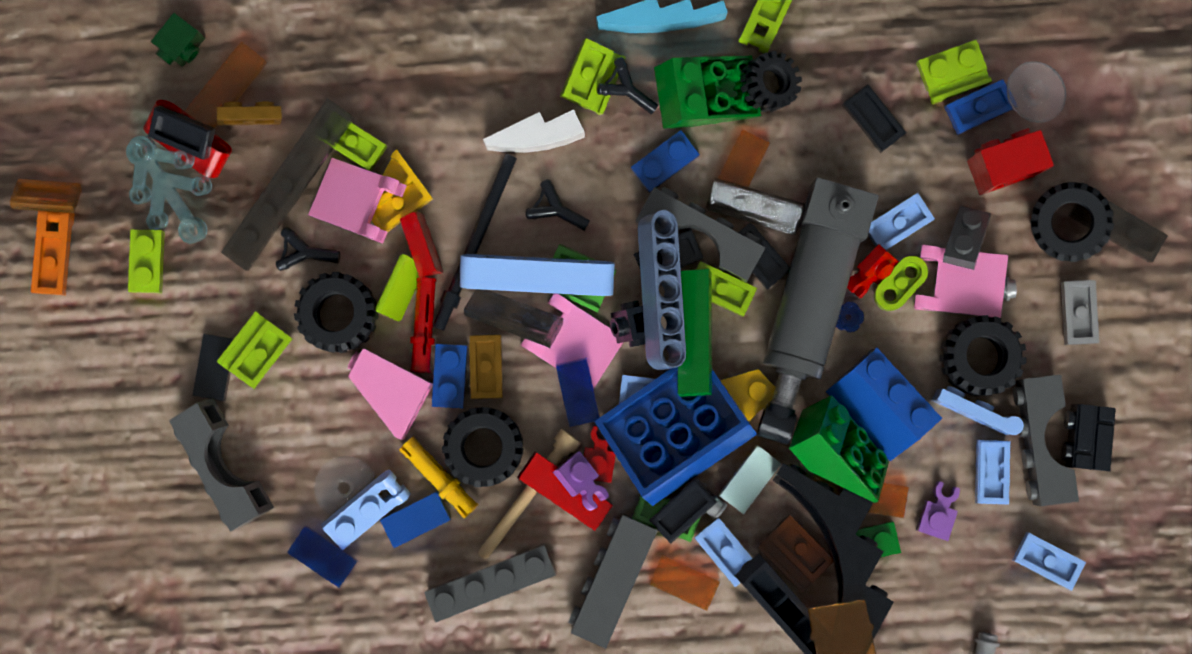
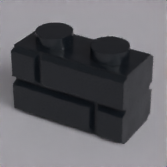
M1071 404V409L1067 410L1064 416V427L1069 429L1068 442L1064 441L1061 449V458L1066 461L1065 467L1111 471L1116 408Z

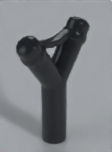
M622 57L615 59V68L612 75L607 81L597 85V94L604 96H627L648 113L653 114L658 104L633 85L625 59ZM617 73L621 84H608Z
M546 179L540 184L542 188L540 197L532 208L526 209V218L536 220L538 218L557 216L585 231L590 220L563 206L551 180ZM545 194L550 206L537 207Z
M289 227L282 229L281 236L284 238V251L281 259L276 261V268L279 271L287 270L306 259L339 263L340 251L309 247L295 231ZM289 243L297 251L286 256Z

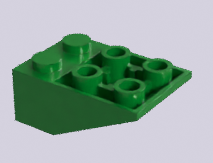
M752 55L671 58L654 67L663 129L695 127L761 117L760 107L757 109L753 108L754 100L747 102L745 97L749 95L748 92L742 93L741 87L746 85V82H740V77L745 75L742 70L748 65V62L753 60Z
M832 395L803 409L789 449L808 471L871 502H878L889 464L886 454L876 447L868 437L867 432L862 427H859L851 418L846 407L839 404Z

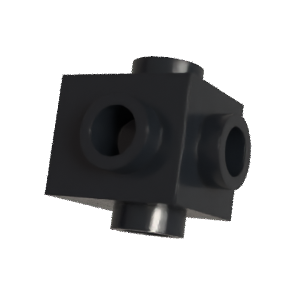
M639 300L620 304L621 311L610 313L612 318L610 328L613 336L616 337L617 344L629 342L630 347L644 345L643 306H640Z

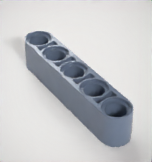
M661 210L645 215L638 223L646 358L649 365L657 370L679 367L686 359L678 224L671 212ZM655 220L660 225V233L655 229ZM657 252L662 256V265L657 261ZM660 284L664 287V297L659 292ZM662 316L665 317L667 322L666 329L661 324ZM664 348H666L669 353L668 361H666L663 356Z

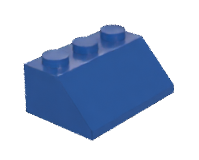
M878 348L871 349L825 391L829 396L832 395L839 404L846 407L851 418L859 427H862L867 432L870 440L878 449H881L886 454L889 461L920 440L943 419Z

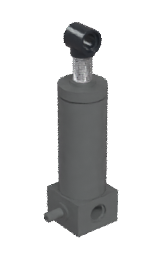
M818 177L809 186L798 224L801 232L768 343V351H766L763 364L776 368L775 372L780 375H778L774 397H772L771 403L765 405L757 436L789 444L797 417L795 414L796 410L792 408L794 407L792 405H795L793 403H795L794 401H796L795 399L798 394L796 392L800 388L801 380H806L807 377L817 380L822 378L823 366H825L859 245L867 239L879 195Z

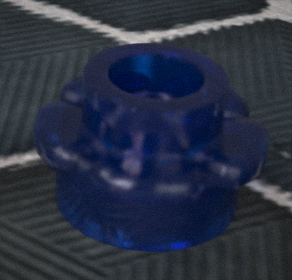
M846 302L842 305L836 327L841 331L846 330L848 333L857 331L860 327L859 325L864 321L863 311L860 310L856 303ZM847 314L851 315L850 320L846 319Z

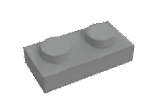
M1096 280L1061 282L1064 345L1099 343Z

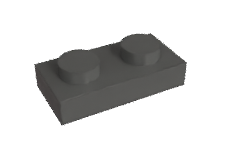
M963 206L959 207L943 256V263L972 270L975 269L990 222L991 213Z

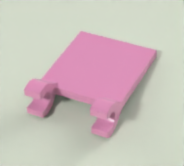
M331 158L308 215L383 244L388 232L370 224L383 191L403 197L407 186L399 183L394 178Z
M922 245L920 258L923 261H938L934 297L916 295L915 310L974 316L988 315V317L996 316L1001 318L1008 255L980 252L975 269L972 270L943 263L946 248Z
M553 293L548 304L562 312L559 320L544 343H540L531 336L526 335L521 346L593 391L623 343L617 344L616 337L613 336L611 328L581 310L561 295Z

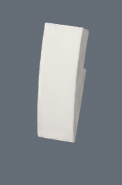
M574 109L546 123L540 112L484 138L483 141L487 150L527 153L549 150L570 144L584 138L585 132Z

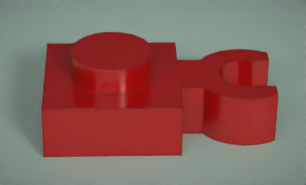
M878 244L857 266L860 271L850 277L847 288L858 298H862L868 292L873 282L878 285L883 279L890 276L899 261L883 246Z
M594 426L591 430V438L595 445L594 448L585 447L584 457L599 475L594 481L611 483L616 455L613 451L607 450L609 444L606 440H600L597 437L598 427Z

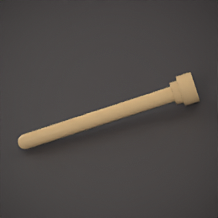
M561 428L554 437L556 441L553 446L555 448L547 457V460L557 466L564 456L568 457L571 452L575 453L581 442ZM528 485L524 488L479 549L478 553L482 559L490 557L536 495L537 491Z

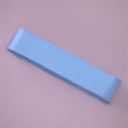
M462 254L460 255V287L481 290L610 296L613 295L615 263L598 260Z

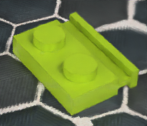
M583 39L560 97L585 109H590L598 115H602L611 95H598L596 87L599 83H604L610 78L615 68L614 60L620 57L626 59V57L614 53L613 50L592 40ZM617 73L615 77L612 79V81L608 84H616V81L618 79Z
M977 39L916 62L926 91H928L931 98V104L983 87L992 82Z
M255 311L217 360V363L255 389L293 339Z

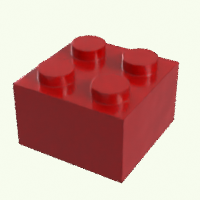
M1029 128L1011 134V137L1003 140L1004 143H1000L998 138L980 145V148L974 150L975 155L967 160L979 196L1038 176L1054 166L1041 130L1031 133Z

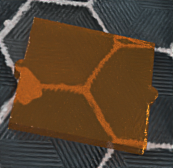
M865 600L808 609L812 629L810 639L814 640L816 654H876L871 632L874 626L869 622Z

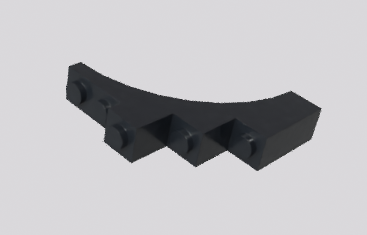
M783 463L773 481L792 494L811 514L825 537L834 562L837 578V612L832 635L823 654H866L894 603L887 598L888 593L874 585L866 586L884 551L877 548L878 544L873 539L864 535L860 537L855 535L873 502L845 488H842L837 495L833 493L834 489L827 483L820 480L814 482L805 476L806 472L800 467L793 464L787 466Z
M759 553L752 560L747 561L734 576L804 654H823L831 634Z

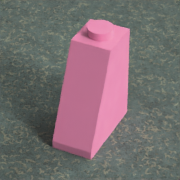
M363 348L361 353L355 352L348 364V369L351 370L348 377L392 434L400 440H405L433 384Z

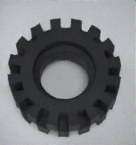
M771 51L756 57L744 67L742 72L745 75L740 77V82H746V85L741 87L742 93L748 92L749 95L745 97L747 102L754 100L753 108L761 107L762 112L769 110L773 112L796 100L798 96L795 94L801 91V87L796 84L802 82V76L796 77L795 73L800 70L798 66L792 68L791 64L794 62L792 58L784 60L786 54L782 52L777 54V51ZM765 71H771L777 77L779 82L777 93H771L765 87L763 82Z

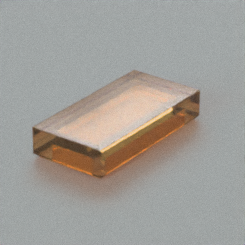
M742 129L714 187L742 200L770 143Z
M18 179L9 202L12 209L75 213L82 189L80 183Z
M664 555L661 556L649 582V585L706 611L720 584V581Z

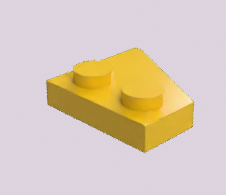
M397 149L392 153L391 160L383 176L394 178L407 187L403 197L383 191L371 220L375 226L386 232H389L401 223L399 218L418 211L433 200Z
M759 369L721 380L748 421L774 397L776 387Z

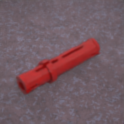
M418 277L416 278L413 337H410V344H413L410 372L431 373V346L435 345L432 331L437 279Z

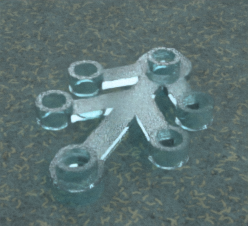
M148 136L134 137L126 148L128 160L135 165L133 187L129 191L130 200L134 204L139 205L147 203L151 199L150 213L147 215L146 223L151 230H161L166 228L169 222L167 214L163 212L166 198L181 221L178 227L180 238L189 244L202 241L207 234L206 223L202 219L193 216L175 188L188 190L196 196H202L210 193L212 189L211 180L206 176L190 178L164 172L157 161L174 164L177 169L183 170L191 168L194 165L195 158L193 155L181 150L174 152L157 148L155 142ZM142 147L145 149V156L142 153ZM182 155L186 158L185 165L181 162ZM147 171L153 178L152 194L146 186ZM199 181L203 183L204 188L202 191L198 187ZM138 190L143 194L142 199L138 197ZM155 216L159 217V226L155 222ZM194 225L197 227L198 234L194 232Z

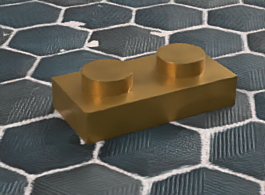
M225 102L223 107H217V125H281V106H274V102H256L255 106L242 107L241 102Z
M501 335L469 336L471 399L503 398Z

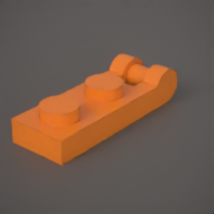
M40 207L38 210L31 293L66 296L71 231L75 219L74 210L71 208H62L61 211H54L51 207ZM52 223H59L58 232L50 231Z

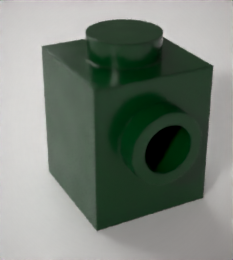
M173 13L151 40V43L158 48L155 53L158 57L169 65L175 61L183 67L186 62L190 63L196 58L200 50L198 47L205 40V37L185 20Z

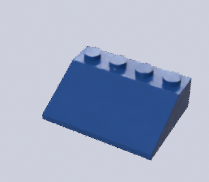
M678 367L671 368L594 421L642 498L652 506L757 435L713 369L712 395L680 397L678 395Z

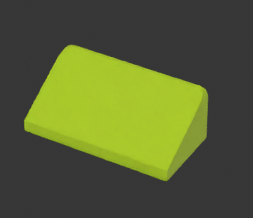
M404 254L399 256L375 308L376 312L397 322L402 320L417 288L416 278L419 275L414 260Z

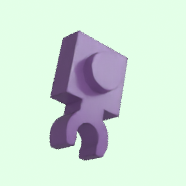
M580 451L574 453L553 472L572 497L579 493L582 495V503L589 511L598 507L593 501V494L600 501L609 497L605 488L593 482L599 475Z
M938 481L933 489L936 498L935 502L925 500L916 531L949 541L958 513L957 510L949 507L959 497L960 489L953 487L951 494L945 497L942 494L944 483Z

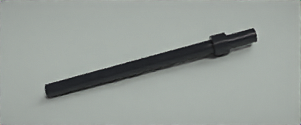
M505 154L463 254H477L517 158ZM460 263L448 291L444 290L440 299L442 305L433 324V327L443 331L453 309H457L462 298L459 296L462 290L460 287Z

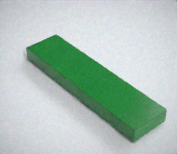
M710 269L681 271L686 359L678 367V395L680 397L712 395Z

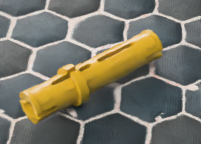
M414 436L399 449L440 492L439 497L451 503L464 519L478 507L479 504L460 486L461 482L448 474Z

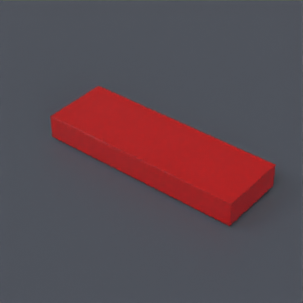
M535 451L517 478L596 531L613 505L607 500L600 501L593 494V501L598 507L592 511L587 510L582 503V495L579 493L572 497L553 472L558 466Z

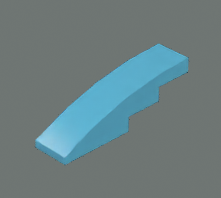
M644 0L596 16V24L598 30L662 33L696 28L725 20L727 9L724 0L693 10L690 0H684L663 8L659 7L657 0Z

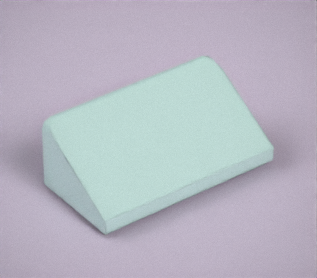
M755 445L719 493V496L744 514L781 463L760 446Z

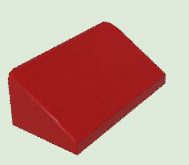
M415 211L399 218L419 278L444 273L424 214Z

